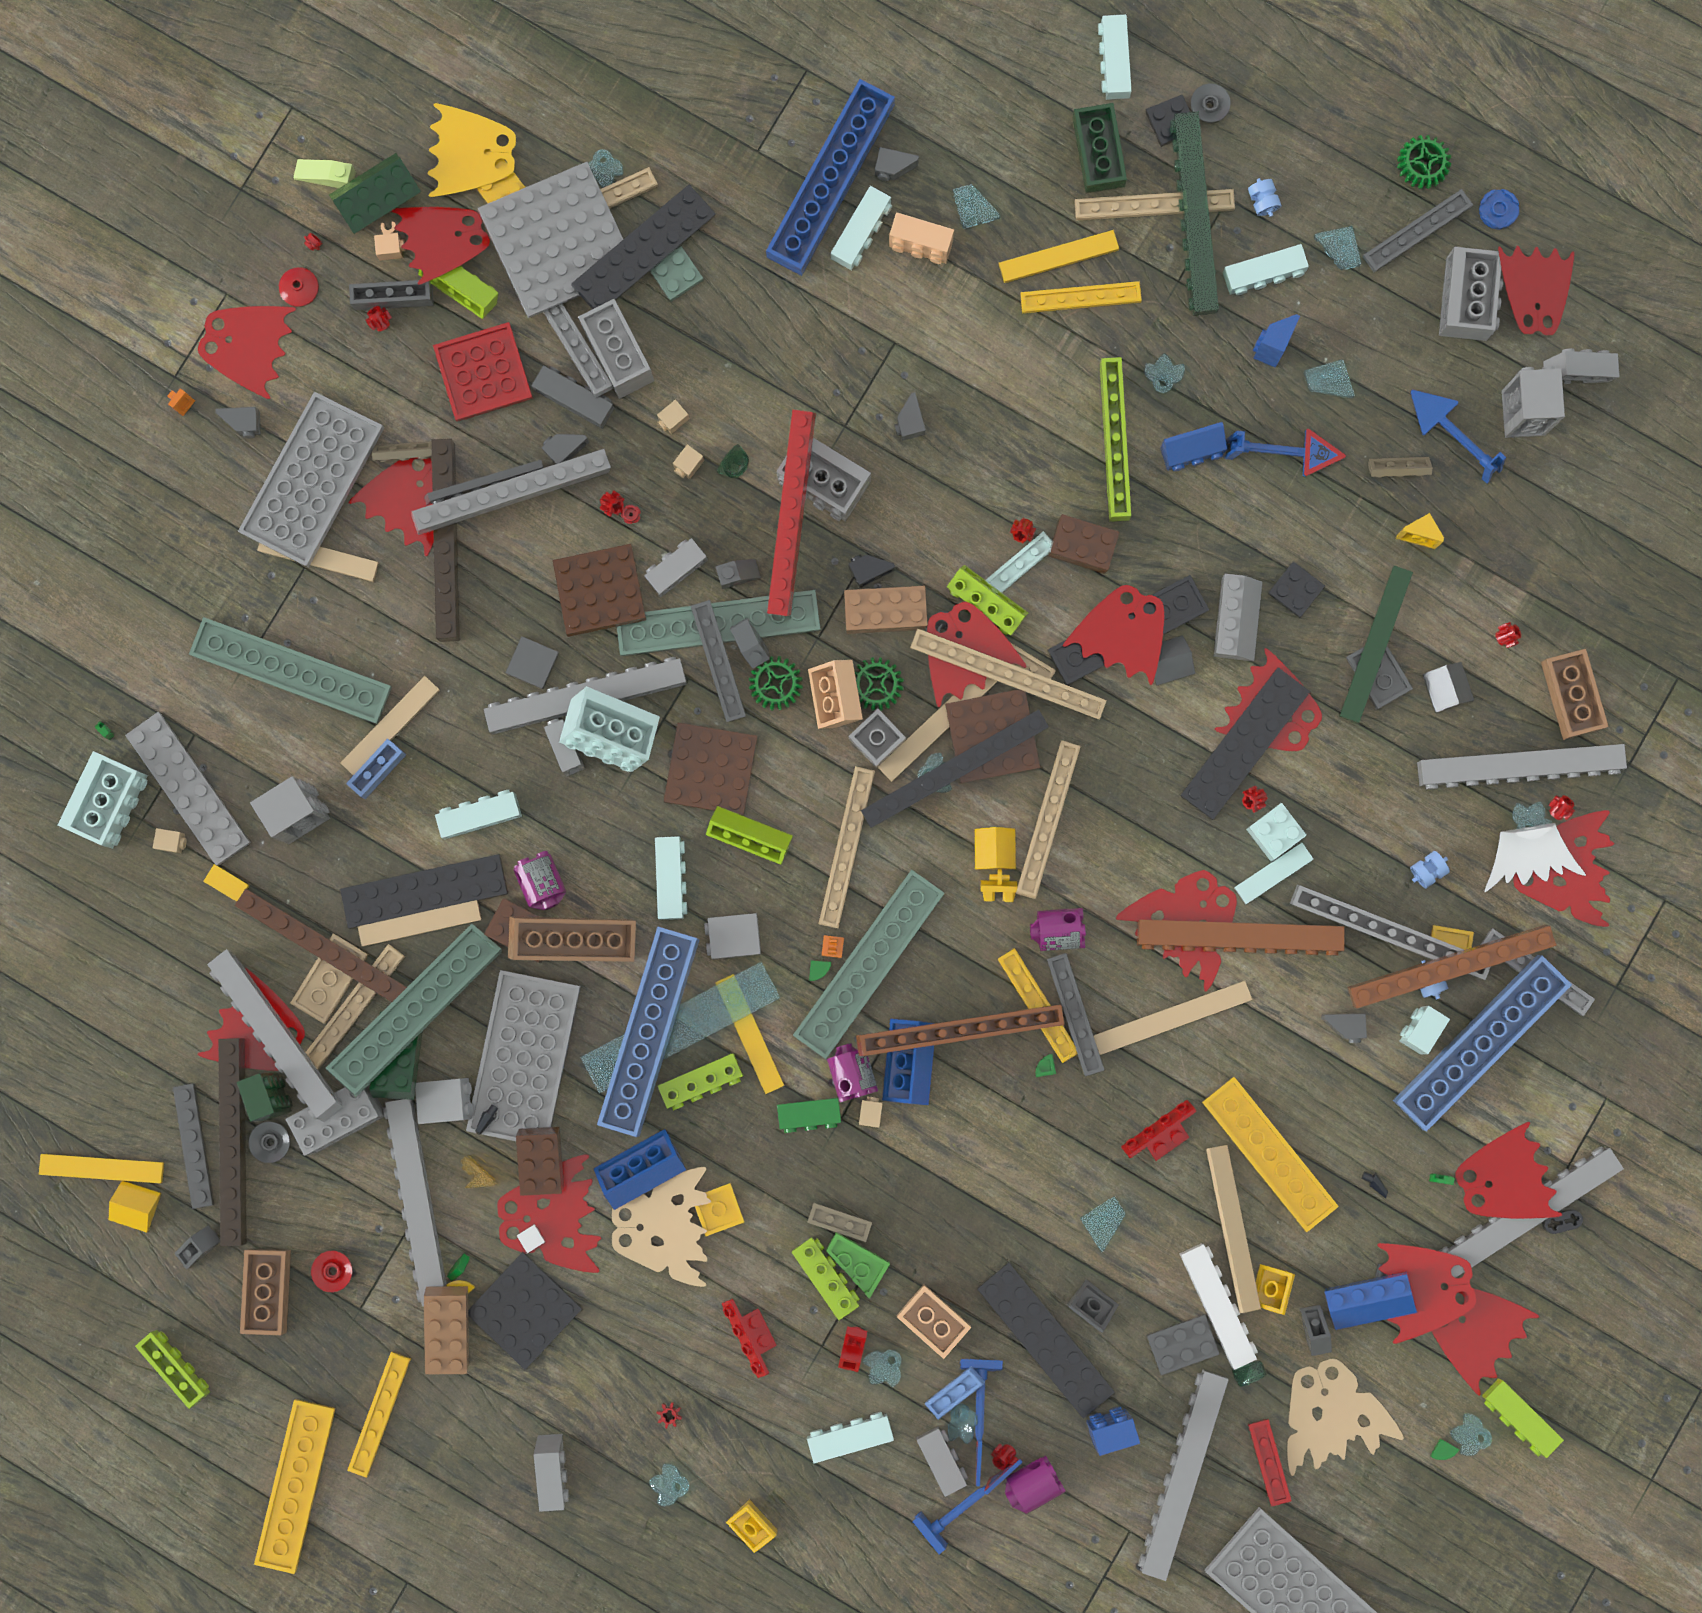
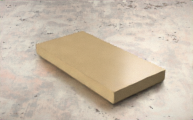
M334 933L329 939L363 961L369 955ZM318 957L290 1004L326 1024L352 983L353 978Z

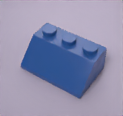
M1297 314L1270 324L1267 330L1263 329L1253 348V351L1256 352L1254 359L1276 368L1300 316Z
M1223 422L1164 439L1160 450L1167 471L1173 469V472L1184 469L1185 465L1192 464V466H1197L1209 458L1211 460L1222 458L1227 450Z

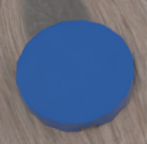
M1491 190L1485 194L1480 202V218L1490 228H1507L1515 222L1519 215L1518 199L1508 190Z

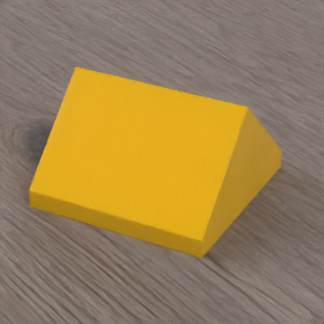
M1430 513L1405 526L1396 537V539L1436 549L1444 541V537Z
M990 827L975 829V870L1016 869L1015 828Z
M121 1181L109 1201L108 1220L148 1233L161 1193Z
M1260 1264L1255 1282L1260 1307L1285 1315L1295 1274Z
M750 1499L726 1522L754 1553L771 1541L778 1532L777 1528Z

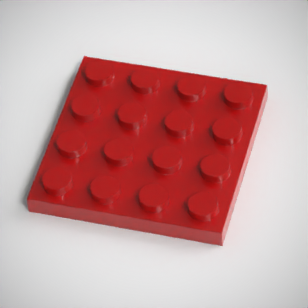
M510 322L433 345L456 422L533 399Z

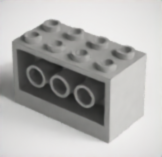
M1454 247L1446 258L1439 336L1487 341L1494 334V331L1498 330L1500 319L1497 317V310H1500L1501 298L1498 297L1499 290L1501 291L1503 287V278H1500L1502 268L1499 251Z
M615 299L578 317L619 399L654 382L651 369Z
M1545 366L1542 369L1534 370V367H1525L1502 390L1505 438L1545 436L1565 417L1561 368L1555 369L1554 366Z
M813 438L806 499L808 498L813 501V505L819 510L823 511L826 509L829 511L830 516L837 521L842 519L846 522L869 486L871 473ZM786 457L776 471L778 481H780L779 484L782 487ZM822 478L825 479V481H822V482L818 481L819 479H822ZM842 489L841 492H836L835 490Z
M293 776L250 802L271 838L287 844H291L330 819L328 815L330 811L327 805L317 798L319 793L315 786H311L310 783H306V781Z
M370 1084L357 1097L345 1087L335 1092V1095L344 1107L325 1122L313 1119L308 1113L309 1107L286 1118L304 1156L314 1155L384 1117L383 1107L379 1099L374 1098L369 1090Z

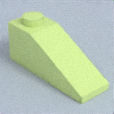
M298 159L294 180L340 188L355 179L356 171L352 164L333 160Z

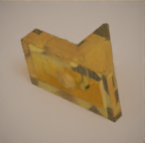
M466 1155L460 1161L463 1164L462 1169L466 1173L475 1175L465 1188L496 1186L499 1183L469 1155Z

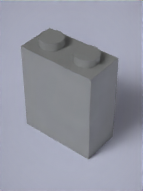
M557 718L547 723L548 726H545L544 729L561 771L566 776L584 770L585 766L577 749H569L565 744L559 742L565 721L563 719L559 721Z
M757 913L708 918V923H704L705 935H709L710 943H706L707 955H711L712 960L761 955Z
M469 1078L416 1083L418 1124L472 1119L473 1105L470 1101L472 1087L469 1083Z

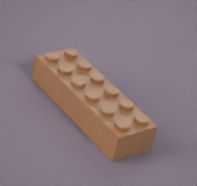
M510 917L508 958L512 960L634 962L636 921L631 919Z

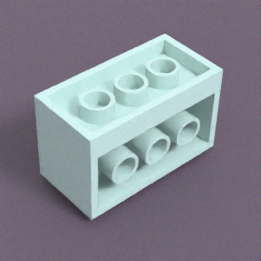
M586 686L570 701L559 742L565 744L569 749H577L584 752L586 756L597 757L606 764H614L624 771L633 772L649 760L660 717Z
M93 751L58 826L99 845L113 849L114 845L117 846L121 839L120 833L123 827L125 828L129 823L131 810L138 804L139 798L137 797L140 791H143L147 785L146 778L148 775Z

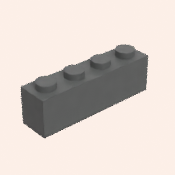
M419 280L349 284L350 305L354 310H370L376 306H380L381 309L384 307L388 309L434 306L433 286L430 281L418 285Z
M543 365L531 385L535 392L601 429L604 428L614 411L611 399L604 395L595 398L588 386L584 385V387H581L574 378L570 376L563 377L560 375V371L552 366L547 368Z

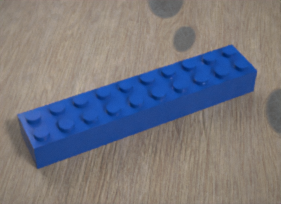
M859 79L766 250L768 259L801 276L803 275L895 106L894 96Z

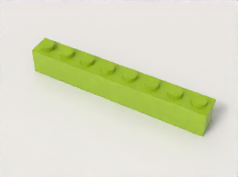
M1122 357L1101 358L1100 380L1109 522L1129 521L1131 518Z

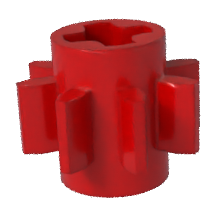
M376 306L368 311L367 315L369 318L365 319V321L372 330L383 331L390 326L388 320L392 317L385 307L381 309L380 306Z
M614 490L612 494L605 492L600 499L601 506L599 508L609 517L613 513L619 515L624 509L623 501L625 499Z
M1024 517L1020 521L1015 519L1010 533H1013L1014 540L1024 543L1026 540L1031 542L1036 532V528H1033V522Z
M1511 622L1498 626L1499 631L1496 632V639L1501 646L1506 645V648L1519 644L1518 639L1521 638V631L1516 624L1511 625Z
M1253 786L1243 791L1245 796L1242 802L1246 809H1252L1253 813L1266 807L1265 802L1268 797L1263 789H1257L1256 786Z
M1556 795L1549 804L1551 807L1549 812L1557 820H1562L1563 817L1565 820H1568L1575 812V809H1573L1575 806L1574 802L1565 795L1561 798Z
M674 1402L668 1407L663 1403L662 1408L664 1410L657 1411V1414L661 1415L658 1423L664 1422L666 1429L669 1424H673L676 1427L677 1423L675 1420L682 1419V1416L678 1415L681 1407L677 1409L673 1407ZM668 1410H671L672 1415L675 1416L671 1420H668L667 1415H664Z
M998 1444L991 1453V1456L994 1457L992 1459L994 1466L1000 1470H1004L1007 1466L1018 1460L1015 1457V1449L1008 1444L1003 1446Z

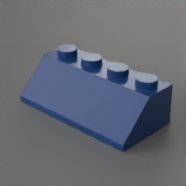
M890 1019L889 1030L933 1023ZM934 1045L887 1052L882 1101L929 1105Z
M666 1129L594 1168L603 1194L614 1210L686 1170Z
M1407 1271L1325 1289L1335 1330L1417 1313Z

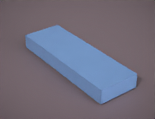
M971 1366L928 1399L925 1405L939 1420L984 1385L985 1381Z

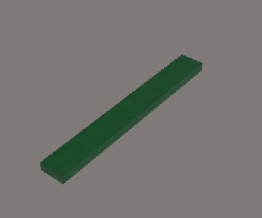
M1395 565L1392 567L1339 717L1357 724L1360 723L1413 574L1409 570Z

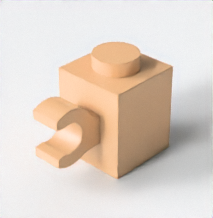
M392 222L390 230H386L385 224L381 223L383 235H374L376 256L379 261L403 258V251H406V249L401 248L405 241L396 233L397 230L394 229L396 226L395 222Z

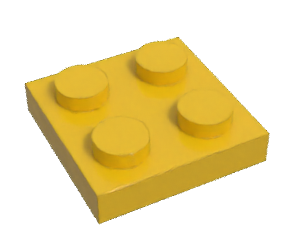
M731 1183L705 1192L711 1202L695 1206L702 1228L707 1230L704 1233L705 1236L745 1222Z

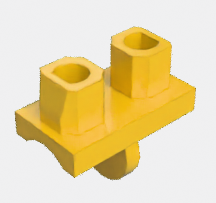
M998 869L997 874H989V880H981L980 884L984 901H995V892H1003L1004 902H1014L1018 887L1017 881H1010V875H1002V869Z

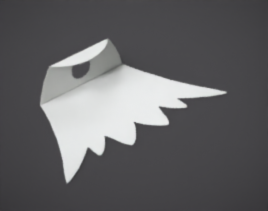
M1555 823L1500 832L1495 863L1484 892L1497 884L1504 875L1506 883H1509L1515 872H1517L1523 885L1528 882L1533 870L1542 880L1547 881L1550 866L1559 874H1563L1562 866L1580 875L1586 876V874L1568 851Z

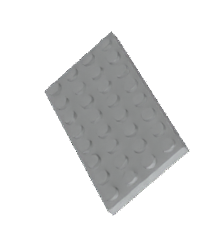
M314 392L238 532L309 568L385 427Z
M500 970L472 1100V1119H468L467 1132L476 1133L475 1130L483 1111L487 1112L491 1104L496 1106L498 1110L493 1116L495 1119L481 1133L482 1135L516 1141L518 1129L552 1126L581 986Z
M1260 1507L1204 1570L1251 1613H1377Z

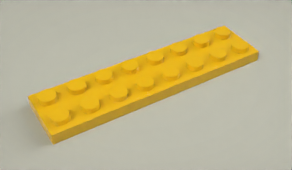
M1232 1077L1202 1101V1104L1305 1232L1311 1230L1339 1207L1235 1077Z
M299 1399L294 1400L254 1565L292 1574L296 1573L336 1408Z

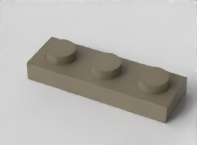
M431 441L375 445L372 450L373 461L379 460L380 462H387L391 459L404 461L415 457L427 459L432 456Z
M1429 457L1369 459L1368 463L1371 477L1379 478L1384 476L1432 475L1433 469Z
M813 1203L807 1223L864 1242L867 1240L872 1225L871 1221L817 1203Z

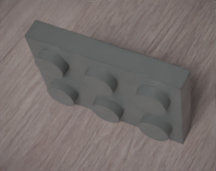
M1388 646L1386 647L1369 695L1376 710L1413 689ZM1363 648L1346 657L1354 673Z
M1205 1314L1146 1335L1160 1375L1219 1355Z

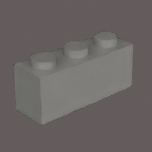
M692 538L689 541L687 539L682 541L677 546L678 549L675 552L667 553L663 556L660 564L657 566L654 564L646 570L647 574L644 575L646 580L660 597L664 596L708 561L706 555Z
M939 1426L916 1437L945 1497L967 1486L966 1480L968 1476L963 1467L959 1468L956 1462L959 1458L954 1448L950 1450L947 1444L950 1440L945 1430L941 1431Z

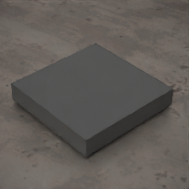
M521 636L506 674L544 689L559 652Z

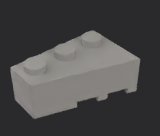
M1572 348L1564 349L1562 353L1543 361L1544 367L1554 366L1555 369L1561 368L1564 384H1570L1571 380L1583 381V383H1602L1619 378L1618 354L1610 353L1608 350L1596 353L1590 349L1581 350L1580 352H1576Z
M563 1434L538 1435L534 1463L539 1512L564 1510L565 1503L569 1502V1490L565 1489L567 1470H564L566 1458L565 1451H563Z

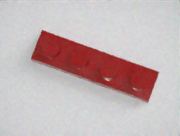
M1269 1419L1249 1423L1248 1428L1270 1506L1273 1507L1291 1502Z

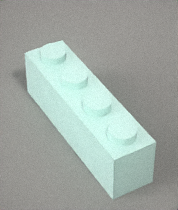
M1102 16L1101 23H1098V35H1102V42H1099V53L1103 55L1100 70L1101 74H1104L1105 81H1102V93H1106V100L1127 99L1131 95L1127 16Z
M872 186L869 187L831 252V259L851 271L854 266L860 264L863 258L861 255L863 250L870 247L874 231L877 233L883 222L881 219L891 211L890 196Z
M1302 244L1226 266L1223 270V276L1229 294L1236 293V295H1242L1251 288L1258 290L1266 287V284L1271 282L1278 284L1291 276L1293 278L1301 277L1309 266Z
M509 790L498 792V796L493 798L484 796L478 799L479 802L473 804L468 801L459 804V808L456 809L447 807L439 810L440 813L435 814L441 838L444 840L522 817L516 794Z
M680 837L655 838L658 919H684V914H687V902H683V894L687 893L686 882H682V874H686L685 861L682 862L681 854L685 853V842L681 841Z
M882 1412L871 1414L870 1419L862 1420V1418H856L851 1420L849 1425L843 1426L842 1423L830 1426L831 1430L823 1432L822 1429L810 1432L811 1435L807 1436V1441L813 1463L894 1441L887 1414L883 1415Z

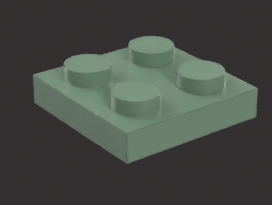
M682 246L673 251L650 271L670 302L704 281Z

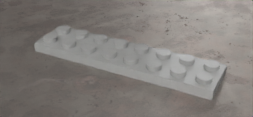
M157 712L125 735L216 866L221 865L251 843L160 712Z

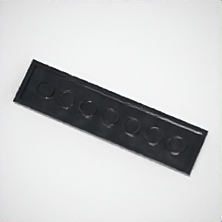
M690 184L687 185L572 282L571 286L592 309L612 299L616 301L715 217L716 213Z
M1191 575L1152 594L1161 599L1164 605L1163 635L1209 611ZM1148 602L1144 605L1143 610L1146 614H1153L1156 611V606L1154 603ZM1129 613V619H1134L1135 614ZM1063 641L1047 650L1066 685L1105 666L1104 658L1099 653L1083 658L1082 646L1079 643H1072L1063 647L1065 642Z
M1278 667L1180 796L1213 820L1311 691Z
M500 854L340 889L348 929L508 894Z
M1009 1262L977 1288L1083 1419L1115 1393Z

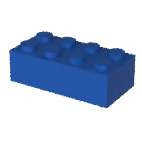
M1121 1406L1110 1409V1413L1105 1415L1101 1413L1090 1415V1419L1086 1420L1093 1445L1099 1456L1140 1444L1133 1418Z

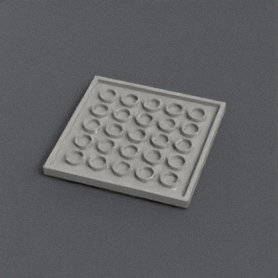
M588 162L478 208V212L528 318L579 297L580 295L571 286L572 282L623 240Z

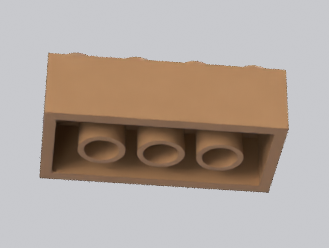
M925 586L844 590L847 634L926 630Z
M1586 649L1548 658L1541 662L1563 740L1600 731L1608 727Z
M252 1248L244 1250L240 1334L283 1335L287 1333L291 1250Z
M468 1286L426 1287L425 1374H467L469 1367Z

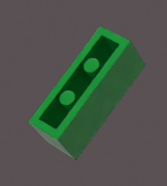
M838 1098L777 1105L779 1129H784V1133L797 1132L796 1128L805 1127V1131L816 1130L817 1125L824 1124L825 1128L837 1127V1123H841Z

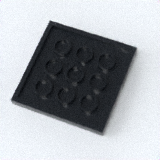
M522 1252L468 1310V1316L526 1370L583 1308L528 1255Z

